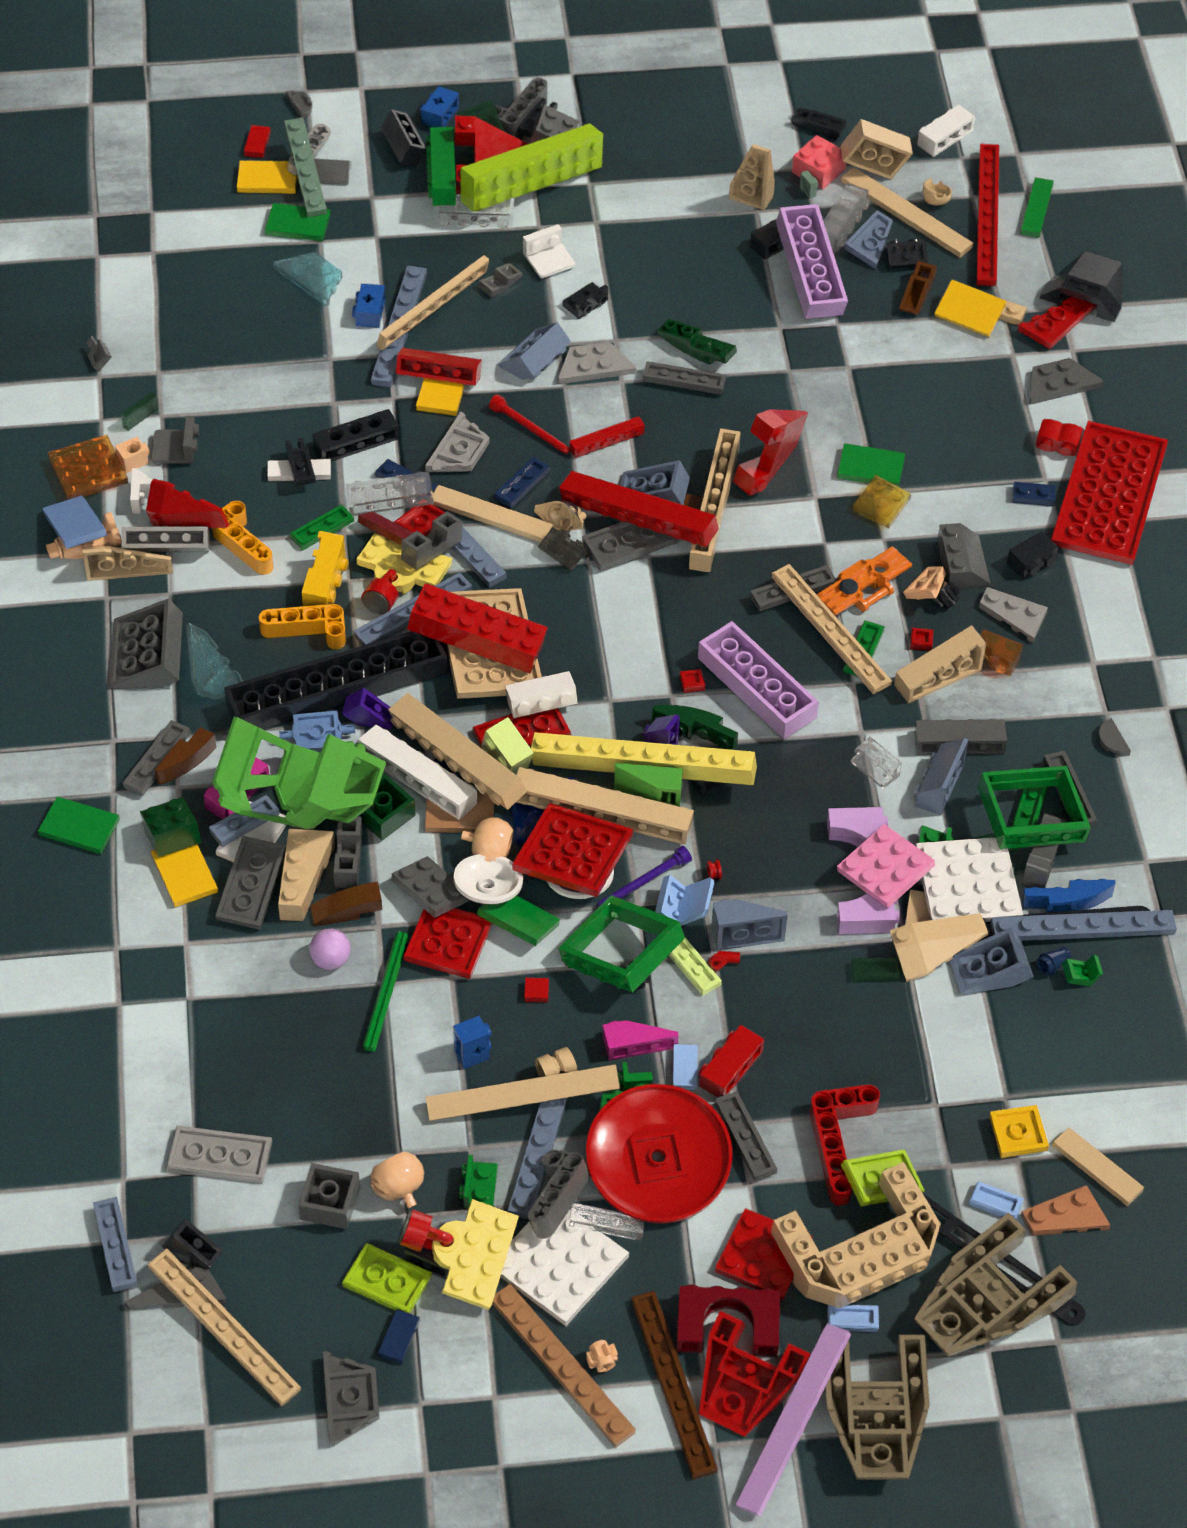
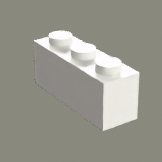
M957 105L941 117L936 118L932 123L922 127L918 132L917 145L934 157L972 132L975 116L960 105Z
M569 671L505 685L507 701L513 718L578 704L576 686Z

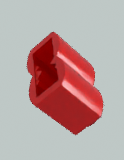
M1043 419L1037 435L1036 447L1043 451H1056L1064 456H1076L1083 428L1071 423L1062 424L1057 420Z

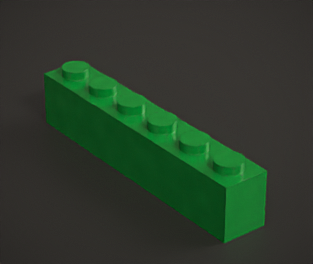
M430 127V135H426L428 198H432L433 206L456 205L453 127Z

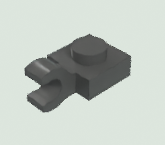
M90 336L86 341L91 350L87 356L93 368L100 371L112 356L106 343H103L100 339L96 342L93 336Z

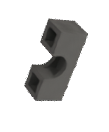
M448 511L432 521V529L427 537L416 531L402 540L401 560L415 570L419 569L462 541L463 522Z
M361 817L355 818L349 824L338 821L337 854H335L334 862L335 888L358 886L362 845Z

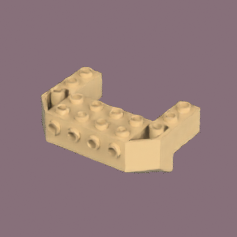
M904 1162L882 1171L879 1186L898 1217L822 1252H819L796 1211L774 1220L771 1234L794 1273L792 1283L806 1298L840 1309L927 1268L940 1222Z

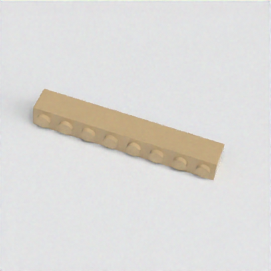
M720 428L701 506V511L716 515L719 530L707 547L692 544L689 569L709 573L711 571L738 457L741 434L739 431Z
M408 692L388 709L392 716L391 722L397 729L402 728L410 739L418 740L421 747L426 751L431 750L440 762L444 760L447 766L453 772L458 771L467 783H474L480 793L483 795L487 793L497 806L501 804L508 810L527 792L520 777Z
M519 767L517 776L521 778L527 792L516 803L544 810L551 803L631 828L636 833L686 845L693 822L694 810Z

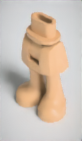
M108 512L103 516L102 525L106 530L107 536L68 549L65 548L60 538L57 537L53 543L46 545L50 559L60 557V559L83 558L82 550L86 547H121L122 539L112 513Z

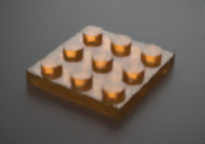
M108 435L48 452L49 460L68 500L81 495L85 497L128 483V477Z

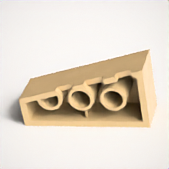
M971 625L915 661L899 669L896 672L894 686L907 703H911L982 670L986 642Z
M288 830L278 903L280 920H304L313 900V894L321 882L324 869L326 870L331 853L333 854L335 850L334 831Z

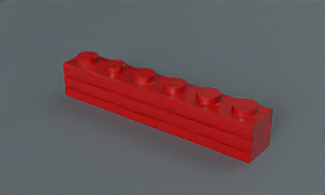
M638 416L570 440L569 448L573 456L577 458L644 434L645 425Z

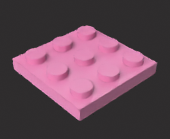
M883 824L837 865V870L886 908H889L935 866V860Z

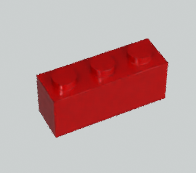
M742 1025L736 1031L732 1030L729 1033L723 1047H718L710 1063H705L699 1071V1087L717 1098L729 1094L763 1052L764 1038Z

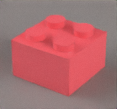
M816 135L793 155L792 173L801 177V172L808 170L817 179L818 188L823 190L846 170V162H843L841 148Z

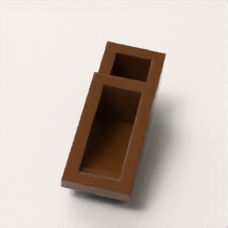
M921 261L917 262L899 310L919 315L937 275V266Z
M200 727L188 742L179 739L155 769L157 783L162 785L170 782L202 763L217 748L215 734Z
M378 881L336 892L311 905L314 927L360 919V914L381 911L382 899Z

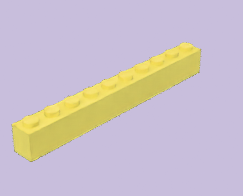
M534 732L531 746L534 766L615 773V763L675 767L683 769L682 779L754 785L757 769L755 752L536 732Z

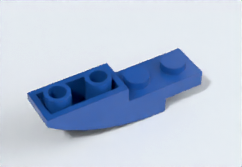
M1076 879L1069 880L1068 888H1025L1022 907L1023 909H1046V913L1087 910L1111 898L1116 882L1115 880Z

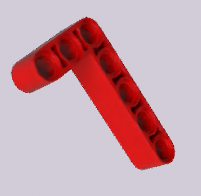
M873 1085L818 1091L811 1098L810 1117L828 1195L831 1202L837 1206L849 1203L852 1194V1187L841 1166L843 1161L847 1160L838 1120L870 1116L876 1113L880 1092ZM836 1189H843V1190H845V1191H844V1192H840V1191H837Z

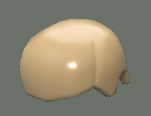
M928 179L923 183L922 195L928 204L935 206L944 205L951 200L952 189L944 185L942 181L938 184H933L932 179Z

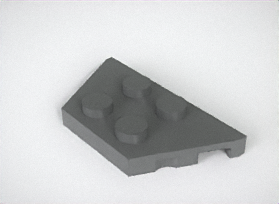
M1071 358L1034 366L1031 375L1029 403L1032 405L1102 388L1103 380Z
M324 1351L323 1362L330 1446H334L380 1419L375 1367L357 1364L354 1360L348 1358L343 1360L331 1356L330 1352Z

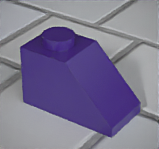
M365 688L346 697L342 715L356 725L365 727L378 725L382 729H391L393 726L391 722L392 716L388 710L391 707Z
M675 714L656 718L651 725L646 726L643 732L644 742L677 745L680 716Z

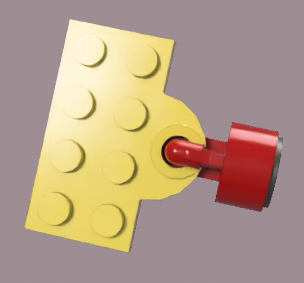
M374 533L357 558V565L374 570V579L371 580L361 596L364 606L370 612L378 615L389 612L398 599V592L405 594L415 584L422 587L425 583L432 586L438 585L451 567L452 558L440 554L415 570L401 560V545L380 534Z
M472 1199L464 1222L451 1221L436 1229L431 1227L433 1216L414 1209L408 1211L398 1237L399 1245L419 1252L422 1247L432 1250L436 1263L449 1270L442 1294L489 1310L519 1216Z

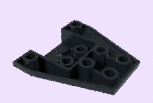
M1084 251L1046 283L1039 299L1059 304L1063 294L1098 305L1096 317L1115 322L1122 308V262Z

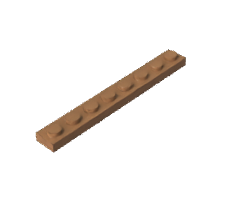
M511 1284L494 1295L492 1305L615 1448L636 1434V1429Z

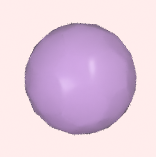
M333 928L324 929L312 938L309 952L317 966L325 970H334L340 968L348 961L351 945L346 935L340 930Z

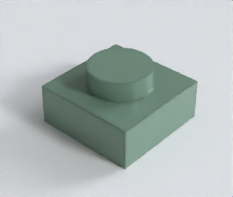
M808 170L801 172L800 188L809 199L816 197L817 179Z

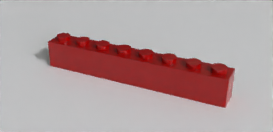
M571 471L559 487L562 500L572 502L587 511L590 510L641 528L644 527L657 533L682 539L694 545L707 547L719 530L716 515L579 472Z

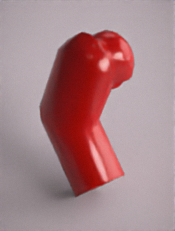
M718 951L709 959L708 965L712 970L718 971L727 963L739 964L740 952Z

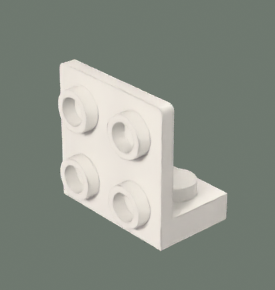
M559 224L523 236V254L540 278L575 267V261L562 244V229Z

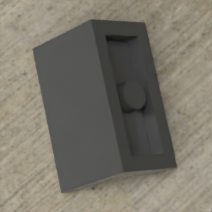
M314 159L320 183L349 184L351 161Z

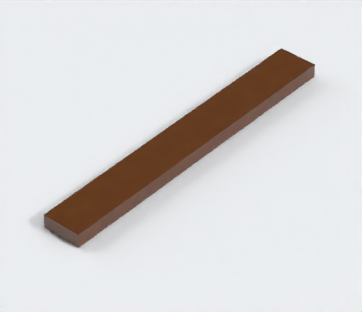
M655 1291L631 1297V1303L692 1479L716 1474L718 1469Z

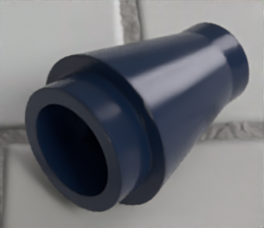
M1066 947L1042 953L1036 961L1037 967L1042 974L1052 975L1062 966L1066 959H1071V953Z

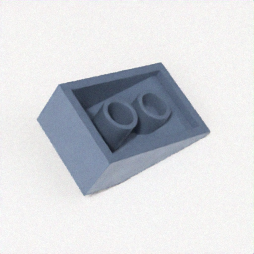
M680 460L623 472L620 486L683 505L690 477Z
M724 899L713 902L711 930L716 950L721 951L785 941L787 911L738 899Z
M1012 928L977 942L967 949H962L953 955V959L950 960L962 995L1013 987L1034 977L1022 942Z

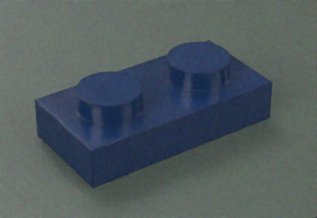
M1014 481L1012 503L1054 506L1056 485Z

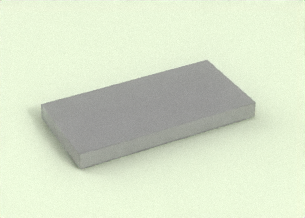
M176 1126L166 1169L167 1172L263 1184L272 1146V1138Z

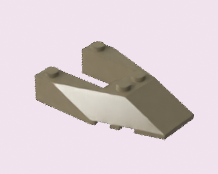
M1009 1212L953 1256L949 1266L939 1278L936 1287L929 1294L914 1319L948 1357L1022 1330L1056 1311L1076 1293L1078 1282L1061 1265L1025 1294L995 1266L1024 1242L1026 1229Z
M899 1335L896 1348L899 1381H851L848 1340L824 1388L827 1410L857 1480L909 1479L930 1407L925 1335Z

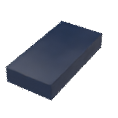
M396 1310L378 1352L379 1357L403 1364L419 1325L420 1317Z

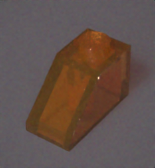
M983 629L981 637L986 642L984 656L990 668L1011 676L1021 659L1023 644Z

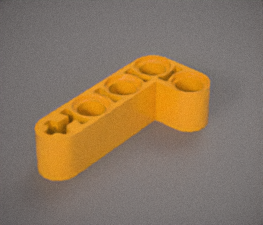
M241 501L230 502L222 508L229 526L227 528H212L213 537L258 574L266 575L271 573L274 568L271 549L244 528L247 523L245 504Z
M337 604L267 609L259 614L260 632L266 638L326 634V643L329 648L338 650L346 644L343 608Z

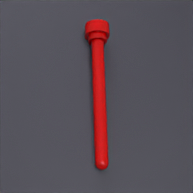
M496 394L490 400L489 408L494 412L505 413L562 453L568 454L570 452V448L507 406L506 400L500 395Z

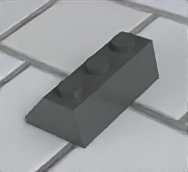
M961 523L939 525L937 543L948 585L953 582L958 589L989 587L990 579L979 535Z

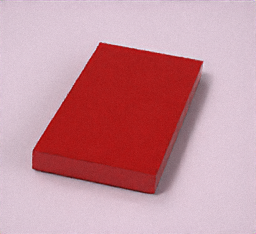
M558 708L516 718L509 714L472 727V732L480 747L486 730L507 717L530 748L534 732L571 736V731Z

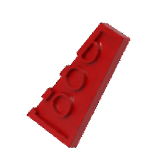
M1070 297L1062 301L1060 306H1053L1047 309V312L1041 316L1036 315L1031 318V321L1020 323L1018 331L1051 349L1095 309L1097 305Z

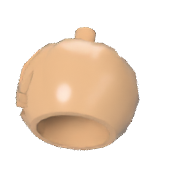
M490 817L479 823L475 833L463 831L461 840L472 842L471 849L473 855L479 854L485 856L484 860L487 862H491V860L496 862L495 858H508L513 838V828L508 822L500 818Z
M406 1151L401 1152L372 1168L371 1187L375 1194L385 1201H396L403 1198L408 1209L417 1205L411 1193L416 1191L422 1184L424 1169L422 1163L415 1155Z

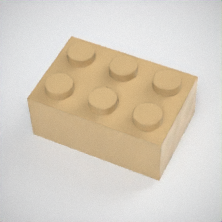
M862 119L840 145L843 162L891 180L913 154L909 137Z

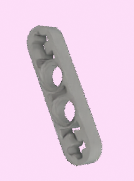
M316 124L308 134L309 142H314L318 145H310L313 158L328 141L331 132L330 128L324 124ZM291 156L287 164V170L291 174L297 175L293 157Z

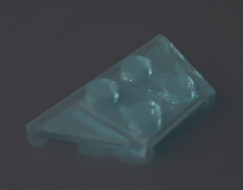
M316 252L273 263L276 271L326 307L330 304V298L335 293L337 285L342 279V271Z

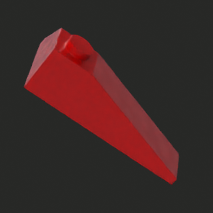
M158 479L151 481L146 512L153 527H208L209 529L227 528L229 526L222 508L204 499L198 501L190 495V492L186 490L180 492L174 489L175 485L170 482Z

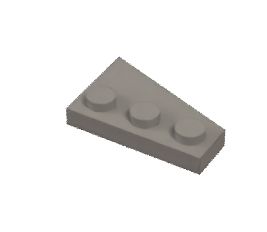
M988 587L979 605V608L989 615L1011 625V629L1018 633L1020 631L1026 635L1027 640L1032 643L1037 636L1048 607Z

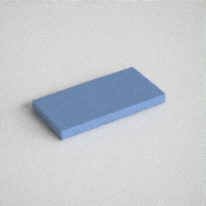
M82 495L42 508L45 517L66 549L107 536L104 526Z

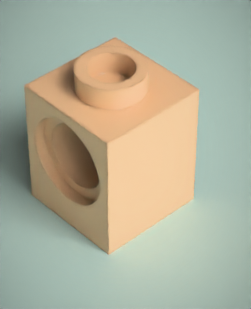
M138 437L115 446L117 461L126 473L132 471V468H140L149 464L147 456L150 454L149 449Z

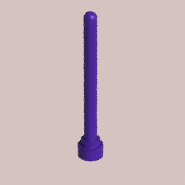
M685 846L677 848L670 859L611 895L622 899L674 866H685L692 861L690 852ZM609 896L599 901L597 903V908H599Z

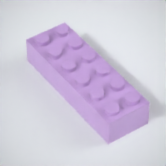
M818 204L780 208L776 225L805 319L843 315L848 299Z
M733 621L699 642L698 659L781 738L786 739L817 718L819 701Z

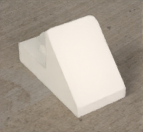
M132 468L130 496L132 514H141V505H145V498H148L152 479L137 468Z

